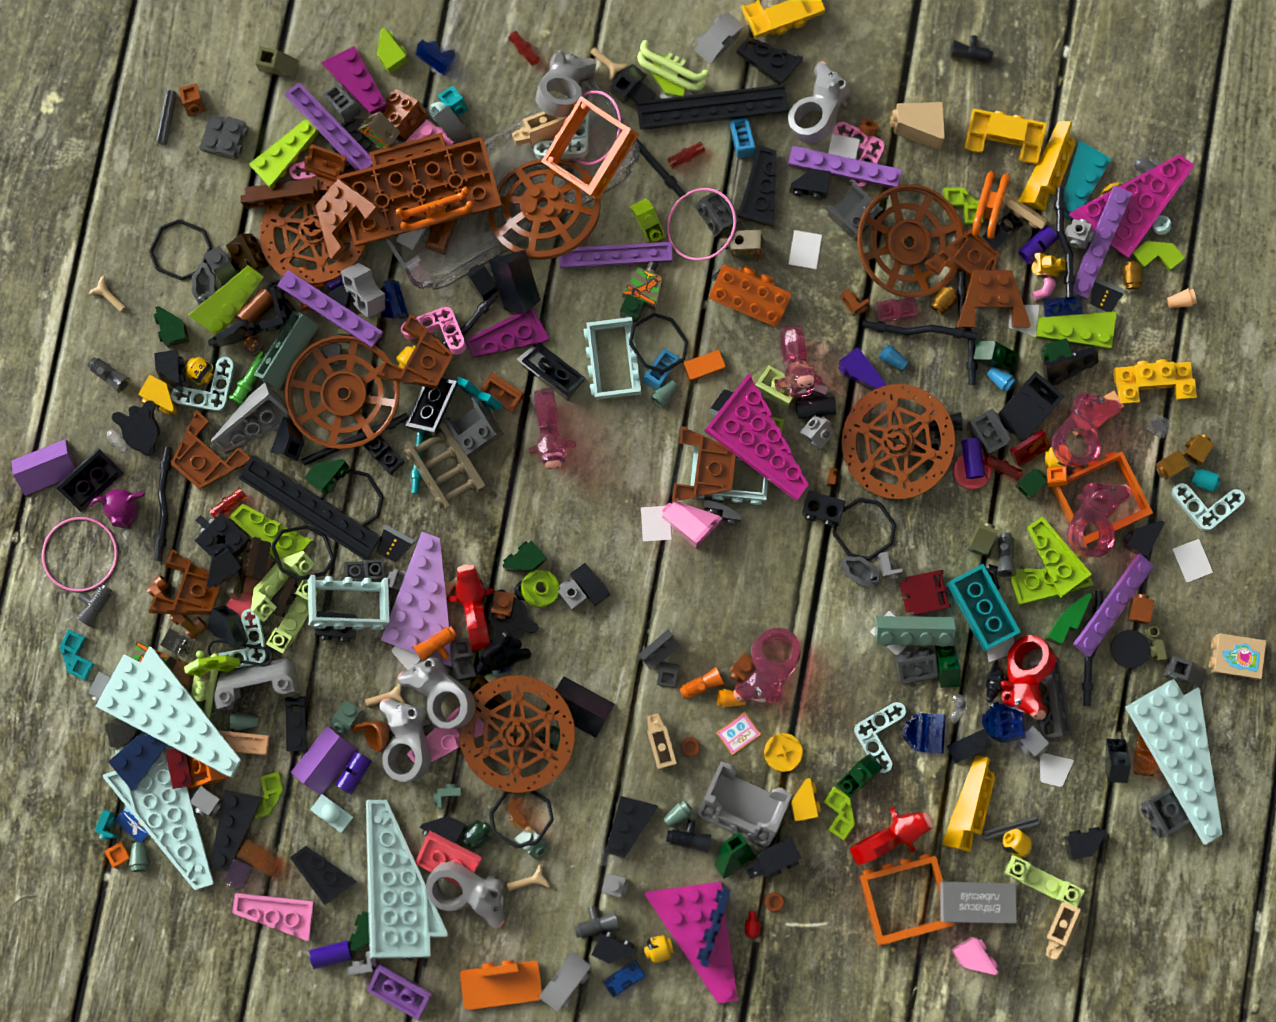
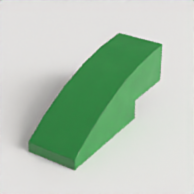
M1088 593L1071 604L1057 618L1045 640L1058 646L1063 644L1068 630L1075 631L1078 629L1092 594Z

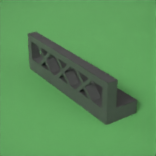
M1057 658L1052 673L1039 683L1040 687L1042 683L1045 684L1048 690L1045 696L1041 693L1043 704L1045 705L1047 702L1051 706L1049 715L1047 714L1044 719L1039 720L1041 733L1045 739L1072 735L1059 658ZM1041 660L1029 662L1030 669L1039 665ZM1049 722L1054 724L1055 733L1048 734L1047 725Z

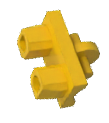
M1042 253L1035 254L1036 260L1032 264L1034 274L1055 278L1059 277L1060 271L1066 270L1065 259H1058L1053 255Z

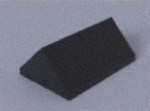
M526 250L489 259L505 311L524 314L541 301Z
M542 344L522 360L525 365L540 376L538 377L523 365L527 371L567 401L585 380L583 375ZM538 353L544 356L538 362L539 368L529 361Z
M441 378L436 389L422 386L405 426L432 438L437 433L458 382Z
M97 448L56 486V489L81 512L94 498L98 497L123 474V471L104 451Z
M564 676L555 690L569 706L575 727L597 738L615 704ZM549 704L545 709L546 711L551 709Z

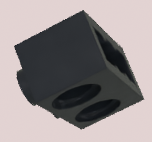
M808 490L802 515L805 516L806 520L816 522L817 519L824 521L823 524L829 527L839 526L846 502ZM812 503H817L820 506L815 512L809 510V506ZM834 508L838 511V514L835 517H830L827 511Z
M317 611L316 616L358 619L356 614ZM331 626L329 631L315 628V635L320 636V640L331 641V637L339 638L341 642H350V639H356V630L351 627L349 632L342 633L341 629H335L334 626Z

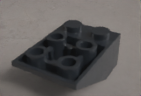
M1035 371L998 415L1000 416L1001 423L1023 442L1065 396Z

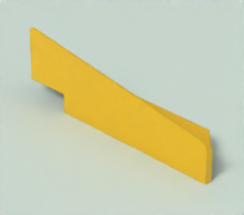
M1060 121L1057 123L1038 164L1018 200L1024 205L1045 211L1049 194L1056 195V188L1061 186L1075 147V139L1070 137L1071 121Z
M975 756L942 845L971 853L974 833L982 835L995 781L994 772L989 771L988 767L990 758Z

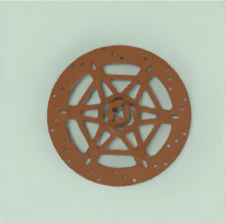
M321 176L304 178H317L319 191L327 192L335 183V181ZM320 199L299 203L285 218L280 217V214L288 204L267 207L260 227L261 247L268 263L281 276H284L289 270L310 285L326 283L342 276L341 271L356 264L366 249L367 244L354 246L351 232H348L347 224H345L343 229L338 232L342 235L339 238L343 244L348 243L351 246L342 258L329 265L328 259L330 257L327 253L325 239L315 207ZM311 204L314 214L308 216V205ZM303 208L304 218L292 219ZM288 224H300L299 229L288 226ZM276 228H281L283 231L286 251L283 254L279 253L275 243ZM288 231L298 235L291 245ZM304 233H306V235H307L312 241H309V239L304 235ZM302 240L305 244L294 251L298 243ZM322 245L321 257H319L316 246ZM311 247L314 257L300 255V253ZM294 258L317 263V269H300L291 265L290 262Z
M892 384L869 392L852 408L843 428L842 452L850 473L865 489L885 498L907 499L927 492L944 477L955 453V429L948 411L935 396L912 385ZM908 399L924 406L926 412L919 415L899 407L898 400ZM882 402H887V409L869 424L863 422L864 417L872 408ZM893 412L896 413L899 421L898 425H892ZM901 412L914 416L916 419L904 425ZM888 415V428L875 426L876 423ZM933 420L937 422L941 437L940 450L938 451L932 448L929 423ZM921 422V426L913 433L910 427ZM900 429L905 430L906 433L904 434L901 432H892L891 434H889L891 431H898ZM923 429H925L927 445L916 440V437ZM871 430L882 431L884 434L880 439L872 434ZM858 433L865 435L868 459L864 463L861 462L857 451ZM870 438L881 444L874 454L871 451ZM892 438L899 439L900 441L905 443V445L897 444L894 440H892ZM918 445L926 450V453L914 452V446ZM884 450L887 456L875 461V458ZM892 450L900 451V453H897V455H896V454H893L891 451H892ZM909 455L922 457L920 461L909 469ZM892 458L896 471L883 467L881 464ZM899 458H904V471H901L899 466ZM928 459L934 461V465L924 476L916 481H910L909 475ZM877 468L898 477V484L882 482L873 477L871 471Z
M523 675L504 676L481 687L473 695L476 706L472 720L468 723V726L465 725L459 728L461 750L470 769L486 784L506 792H529L552 782L568 764L575 744L573 716L563 697L547 683L534 677ZM505 691H512L511 700L492 710L485 707V704L494 696ZM524 692H531L541 697L550 705L551 709L544 712L524 699ZM517 703L520 706L521 717L514 716ZM511 705L509 718L497 714V711ZM524 705L536 711L539 715L527 719ZM477 717L484 720V745L480 748L476 747L474 738ZM495 717L504 721L502 727H499L491 718ZM543 719L544 722L534 729L531 722ZM554 720H558L560 727V743L557 751L550 748V726ZM489 724L499 732V735L491 741L488 740ZM544 726L546 727V743H543L535 735ZM516 730L518 733H521V736L518 738L516 735H513V732ZM501 739L503 746L491 749V746ZM533 740L543 748V751L530 746ZM508 749L510 763L496 755V752ZM525 750L538 755L532 760L523 763ZM513 751H520L518 764H515ZM491 756L510 768V776L494 771L484 762V758ZM542 758L549 761L547 767L542 771L528 777L522 776L523 768Z

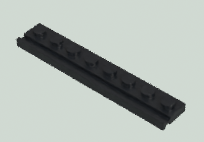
M785 84L638 101L637 110L640 130L787 113L788 103Z
M256 455L251 456L243 473L239 476L240 480L364 560H368L381 538L374 531Z

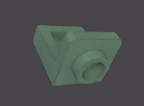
M344 700L334 714L330 726L336 732L347 735L350 727L360 715L361 709Z
M457 784L445 785L446 788L437 789V793H434V805H438V809H443V797L462 796V788H457Z
M528 825L515 840L519 844L535 841L539 835ZM541 839L538 844L523 848L537 860L545 854L549 845Z

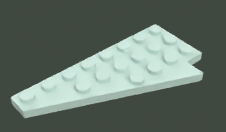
M149 647L141 663L125 654L123 655L96 707L229 777H233L241 762L240 757L155 649Z
M1172 679L1125 706L1202 843L1208 844L1222 835L1200 689L1197 687L1183 695L1175 679Z
M166 746L160 754L161 756L154 762L134 792L131 791L116 771L103 774L106 782L194 890L215 884L195 811L190 803L191 797L188 786L172 789L166 750L175 749L174 747ZM122 749L115 750V753L117 754V753L120 752Z
M367 800L370 959L429 958L430 938L447 937L448 933L435 905L431 903L427 896L425 882L388 801Z

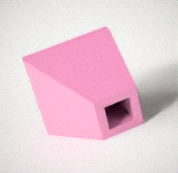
M970 937L951 949L962 967L994 975L998 973L996 970L998 965L992 956L989 957L985 953L987 948L981 939L978 940Z

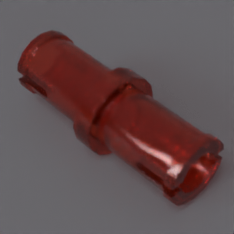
M517 31L509 35L508 40L518 49L519 55H523L531 66L536 65L540 61V57L532 50L531 44L525 42Z
M699 141L687 149L683 148L681 152L668 157L667 161L671 163L670 167L674 169L682 163H689L692 161V158L705 153L704 147L697 150L703 145L702 142Z
M989 453L984 458V465L997 470V473L1000 475L1005 474L1016 481L1022 475V469L1008 464V461L1005 459L1000 460Z
M239 487L227 498L223 497L222 501L210 509L209 512L215 519L220 513L225 514L229 510L232 511L234 506L246 498L247 495Z

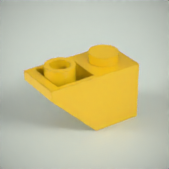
M149 375L138 394L143 398L142 402L145 403L152 400L156 406L160 407L158 409L160 412L166 415L170 413L176 415L177 410L171 397L170 387L165 382Z
M810 778L804 780L790 802L794 822L818 817V813L821 812L819 801H815L814 794L817 793L815 782H811Z

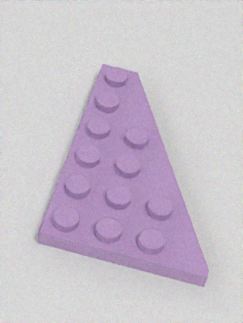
M421 532L390 614L389 623L381 638L384 642L417 653L413 648L414 645L429 640L430 637L445 629V627H450L441 540L425 532ZM450 643L444 647L449 654L447 659L443 660L437 650L429 657L438 658L444 664L452 667Z

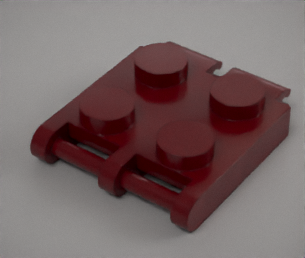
M943 570L905 577L906 581L900 582L902 596L909 595V598L903 599L906 613L913 612V615L951 608L946 594L948 590L944 585L942 576L944 574ZM937 575L939 576L941 588H939ZM940 592H942L945 605H943Z

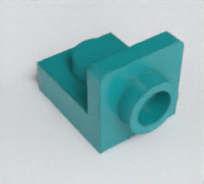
M453 85L437 95L445 107L449 105L458 117L468 111L464 99Z
M103 809L94 831L99 833V838L108 841L111 838H117V834L108 831V828H111L114 824L115 817L113 815L115 812Z

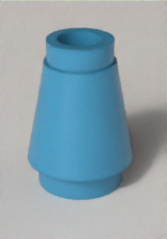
M886 345L879 355L882 362L901 371L908 363L893 346Z
M994 366L987 373V376L1001 391L1009 392L1016 382L1013 375Z

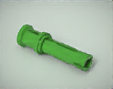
M259 351L258 356L243 380L238 381V386L233 395L228 397L240 406L248 394L253 391L252 386L257 379L254 373L266 353L263 354V351Z

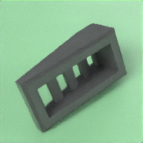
M338 84L323 94L324 98L345 122L350 121L360 113V109L354 100Z

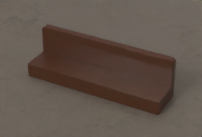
M310 178L275 183L276 186L273 190L266 184L246 187L245 195H240V202L246 209L319 200L318 179Z

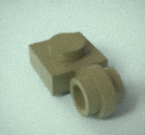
M1155 624L1147 626L1145 635L1153 641L1151 643L1152 646H1150L1152 658H1155V662L1167 659L1164 642L1160 637V627ZM1151 629L1155 630V635L1151 634Z

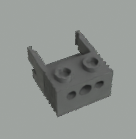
M851 179L848 185L852 186V190L834 208L826 204L824 209L829 212L828 216L855 241L861 217L867 206L871 203L872 198ZM876 204L868 215L876 220L881 215L883 208ZM866 222L863 226V232L870 226Z
M477 397L471 398L474 408L455 422L451 421L450 417L444 418L445 423L456 440H458V443H460L459 445L462 446L461 448L466 456L476 455L504 434L501 432L500 426L494 420L484 402L480 403Z

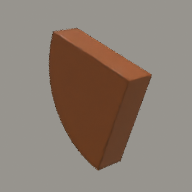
M830 467L826 486H835L838 471L836 468Z

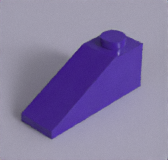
M858 347L839 360L838 369L844 377L847 376L850 380L872 391L882 386H887Z

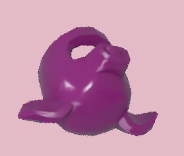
M112 490L105 496L94 498L90 503V507L95 503H102L104 513L112 526L125 528L136 520L138 514L136 499L144 497L145 492L132 494L127 490Z

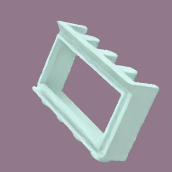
M632 317L586 323L587 328L584 329L585 340L589 341V347H586L587 359L591 358L588 372L589 377H593L594 383L590 384L591 395H595L596 400L642 395L637 356L629 345L633 325ZM625 327L632 389L602 392L595 331ZM634 336V338H633V344H634V346L636 347V344H635V336Z
M694 447L691 486H694L699 447ZM736 456V461H743L738 456ZM763 477L762 493L730 490L695 497L694 499L712 497L713 501L731 499L733 503L750 501L752 505H762V502H766L768 479Z
M311 575L308 579V626H314V628L319 629L326 626H334L335 629L353 627L355 630L372 627L373 630H382L388 625V578H383L381 582H372L371 578H364L362 582L353 581L352 577H346L343 581H333L332 576H327L324 580H315V575ZM316 589L379 592L380 619L316 617Z

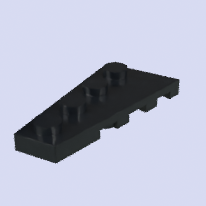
M758 145L738 213L739 218L774 227L777 150Z
M230 790L224 791L210 868L231 871L241 849V844L249 832L248 829L264 797Z

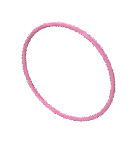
M589 91L583 94V96L589 94H601L606 96L614 104L617 110L618 120L621 121V114L616 102L613 100V98L610 97L608 94L601 91ZM619 127L616 140L621 133V129ZM608 153L599 160L593 162H583L578 159L573 160L583 165H593L604 160Z
M699 188L683 195L672 207L667 220V235L673 249L682 257L693 261L708 260L720 254L729 245L736 228V213L732 203L723 193L711 188ZM698 191H711L721 195L730 205L733 213V229L728 241L718 252L704 258H692L681 253L673 244L670 236L671 216L676 206L688 195Z
M75 517L58 524L48 534L42 550V562L48 577L57 586L73 592L89 591L103 584L114 571L118 557L117 544L110 530L101 522L87 517ZM74 520H88L103 527L110 535L115 549L113 566L108 575L98 584L85 589H72L58 583L49 573L45 562V549L51 535L63 524Z

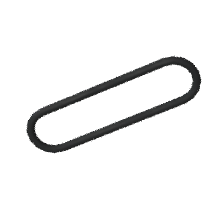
M224 640L211 641L208 645V654L210 656L212 655L210 648L213 643L219 642L227 644V642ZM249 644L239 645L244 647L267 650L270 653V660L267 663H257L245 660H240V663L257 666H267L273 660V653L267 647Z

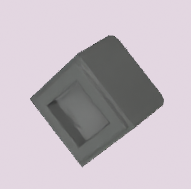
M332 343L322 347L321 353L326 359L341 354L343 348L341 344ZM340 361L332 362L329 365L339 366Z
M661 662L657 685L676 688L679 665Z

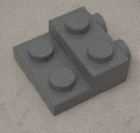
M210 114L199 149L236 160L237 156L242 153L243 138H246L248 134L246 122L228 116L225 118Z
M1171 787L1140 803L1142 815L1149 819L1152 824V833L1159 838L1169 836L1190 822Z

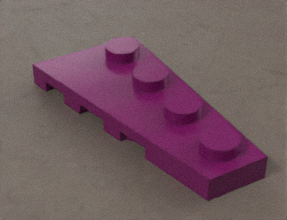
M355 46L321 62L323 67L352 94L356 101L370 115L388 107Z
M533 307L524 314L518 313L465 340L473 358L550 341Z

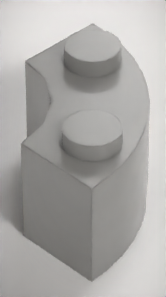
M729 12L723 16L718 15L713 21V26L706 34H701L696 40L697 46L694 51L710 64L715 62L728 46L737 39L744 25Z
M356 263L341 271L346 292L352 294L356 301L353 304L364 316L370 318L385 310V293L375 284L371 269Z
M572 952L540 994L539 998L557 1012L562 1005L566 1008L572 1000L570 994L579 983L583 985L589 977L587 971L591 966Z

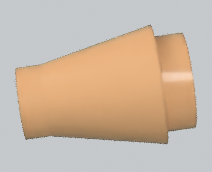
M1186 289L1171 297H1167L1169 308L1192 307V305L1197 304L1193 289Z

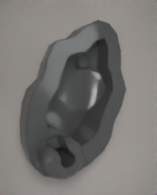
M204 262L199 264L196 272L192 275V293L199 305L217 291L215 286L216 275L212 272L210 265Z
M861 556L842 558L841 565L846 576L855 581L857 585L870 588L879 584L880 574L874 564Z

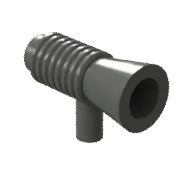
M93 357L88 362L90 371L105 382H108L117 393H121L128 386L130 378L116 372L115 369L100 358L96 359Z
M1001 533L998 538L1000 560L997 575L1000 577H1013L1016 575L1013 560L1014 538L1011 533Z
M102 584L95 591L92 598L81 593L78 599L87 604V606L75 618L92 628L98 613L101 612L105 603L110 598L112 590Z
M595 906L588 908L591 920L574 926L577 938L581 937L582 939L594 934L597 935L603 931L620 930L615 911L598 918Z

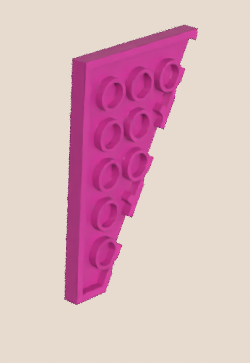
M1179 154L1119 186L1132 192V195L1110 246L1124 257L1129 258L1195 165ZM1111 191L1070 212L1068 216L1076 220H1087L1092 224V229L1095 231Z
M748 373L704 431L797 501L809 484L801 474V469L796 464L786 440L781 435L779 427L776 426L771 411L762 399L760 390L755 386L752 375Z
M721 882L645 892L646 898L718 1003L738 1001L725 911L721 918L718 934L715 937L713 951L708 959V968L699 964L700 960L697 959L700 947L704 948L706 942L702 940L705 929H710L712 921H709L711 910H716L718 902H715L717 891L722 890Z

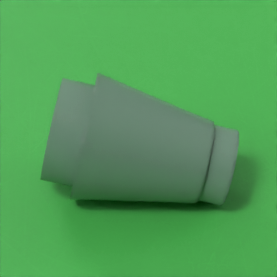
M670 380L654 391L651 399L660 408L667 406L679 387L673 380Z
M236 711L235 713H230V729L237 731L258 727V716Z
M684 800L678 802L664 820L671 828L690 818V815L694 812Z
M132 843L129 862L131 872L147 871L149 863L144 843Z

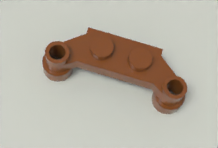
M158 575L153 580L154 583L146 589L152 597L157 595L171 599L165 593L170 584L164 577ZM170 614L169 618L176 625H182L186 629L185 633L191 639H194L200 632L203 633L207 628V624L198 616L191 621L186 614Z

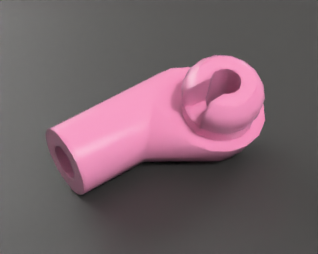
M1049 276L1044 279V286L1041 290L1032 292L1034 301L1052 295L1056 287V281Z

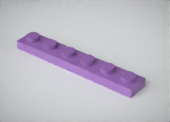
M300 82L285 92V97L342 156L346 157V160L357 171L373 166L370 155Z
M793 146L788 165L806 170L813 168L831 171L830 175L889 188L899 186L903 173L902 169Z
M1113 186L1095 228L1093 241L1089 243L1076 273L1074 294L1088 298L1132 192L1118 186Z
M671 242L577 247L575 250L559 256V268L672 262Z
M289 270L277 285L278 288L358 338L372 349L383 334L381 330Z
M1142 554L1135 556L1073 643L1085 656L1090 657L1153 569L1154 565Z

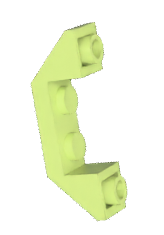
M303 551L280 559L283 569L300 577L305 576L315 565ZM277 563L253 590L251 610L263 622L277 608L270 600L290 577L279 570Z
M308 579L302 580L295 592L297 596L288 613L285 615L279 628L275 627L266 645L282 654L296 639L309 616ZM316 589V601H317L318 595H319V593H320V590H317V589Z
M1012 855L1004 872L1017 881L1076 908L1085 891L1032 866L1030 863Z

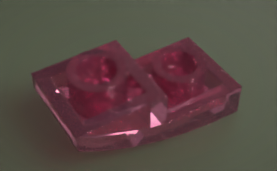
M915 298L876 302L879 321L918 317Z

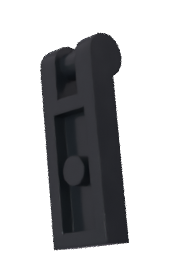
M299 696V698L294 699L292 697H285L286 751H307L306 697ZM292 706H299V712H293Z

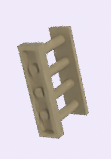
M443 422L437 430V435L415 447L412 446L410 441L407 442L404 454L409 461L412 460L435 497L434 502L439 509L441 508L443 512H446L450 506L448 504L449 501L468 490H474L478 494L483 491L486 485L447 424ZM438 442L445 443L447 451L425 463L422 462L418 453ZM448 458H454L457 462V467L433 480L428 469ZM458 474H464L467 478V483L443 496L438 486Z

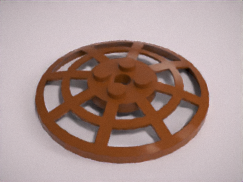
M539 159L518 166L497 185L498 193L509 179L515 175L519 177V180L508 191L507 196H499L501 204L504 203V214L507 223L498 229L494 219V209L489 210V221L497 240L511 253L526 250L528 259L545 260L563 256L585 242L599 220L601 200L594 197L593 209L582 206L580 188L551 168L549 170L534 171L526 175L523 170L544 164ZM560 159L558 161V165L569 166L579 171L584 176L580 180L586 184L591 183L592 177L583 168L567 160ZM547 175L544 183L534 185L530 178L535 176ZM554 176H558L566 180L568 184L559 188L552 184ZM522 183L526 186L527 190L522 196H512ZM574 189L576 204L566 202L564 194ZM540 202H548L545 207L538 206ZM510 203L520 204L521 212L512 218ZM565 210L573 211L570 219L563 225L559 219ZM580 213L591 216L585 229L576 238L572 239L567 230L576 222ZM526 219L529 223L533 224L531 232L520 228L517 224ZM553 224L556 230L539 233L540 226ZM513 229L519 235L529 238L528 250L513 245L505 239L504 235ZM561 235L566 243L561 247L551 250L536 251L537 240L550 239Z
M915 184L895 186L875 197L861 217L857 234L860 259L869 276L887 292L906 298H919L931 295L948 285L957 274L959 268L951 261H948L945 265L951 268L948 274L937 285L929 288L925 278L934 272L928 269L922 273L918 263L925 258L930 259L936 255V253L930 251L932 238L938 236V252L946 247L944 234L955 231L956 239L963 235L964 230L961 220L953 206L938 192ZM912 191L924 194L926 197L921 206L913 203L900 204L897 192ZM890 195L892 207L885 210L877 220L868 215L880 200ZM932 200H935L944 208L952 224L941 226L936 216L928 210ZM901 209H911L918 212L914 220H904ZM894 212L896 223L889 229L881 223L889 214ZM924 215L935 226L934 230L928 232L924 225L921 224ZM865 222L873 227L871 235L872 251L864 253L862 247V232ZM878 231L886 235V246L877 249L876 240ZM906 237L911 239V247H907L905 245L904 241ZM889 253L895 261L892 270L884 264L880 256ZM875 258L880 268L889 275L886 285L875 276L867 260ZM901 265H911L915 276L898 274ZM896 279L905 282L918 281L922 291L907 293L893 288Z
M332 336L310 345L295 360L286 380L285 401L293 423L308 439L331 449H353L373 441L390 425L399 405V382L393 381L394 399L383 398L381 378L376 377L383 363L374 369L366 360L356 356L357 347L361 345L370 349L383 360V363L385 360L391 361L377 346L374 345L372 349L354 336ZM332 343H350L348 354L334 355L326 359L319 350ZM313 353L319 363L312 369L306 382L296 380L295 376L301 364ZM347 360L345 371L334 372L329 365L332 362ZM355 362L363 365L370 373L362 378L353 373ZM323 368L328 377L324 380L322 386L312 384L317 373ZM375 379L377 384L378 397L367 395L365 385ZM293 387L304 389V402L308 412L300 417H297L293 406ZM341 389L349 391L347 398H339V391ZM310 391L320 393L322 404L314 409L310 401ZM364 404H376L372 413L367 419H364L360 412ZM381 405L392 407L385 423L379 430L373 433L368 424L377 416ZM326 410L334 414L333 426L322 421L318 415ZM353 415L358 422L355 426L341 428L343 417ZM313 419L318 425L331 431L328 442L311 434L302 424ZM362 429L367 436L366 439L355 443L336 444L339 433H351Z

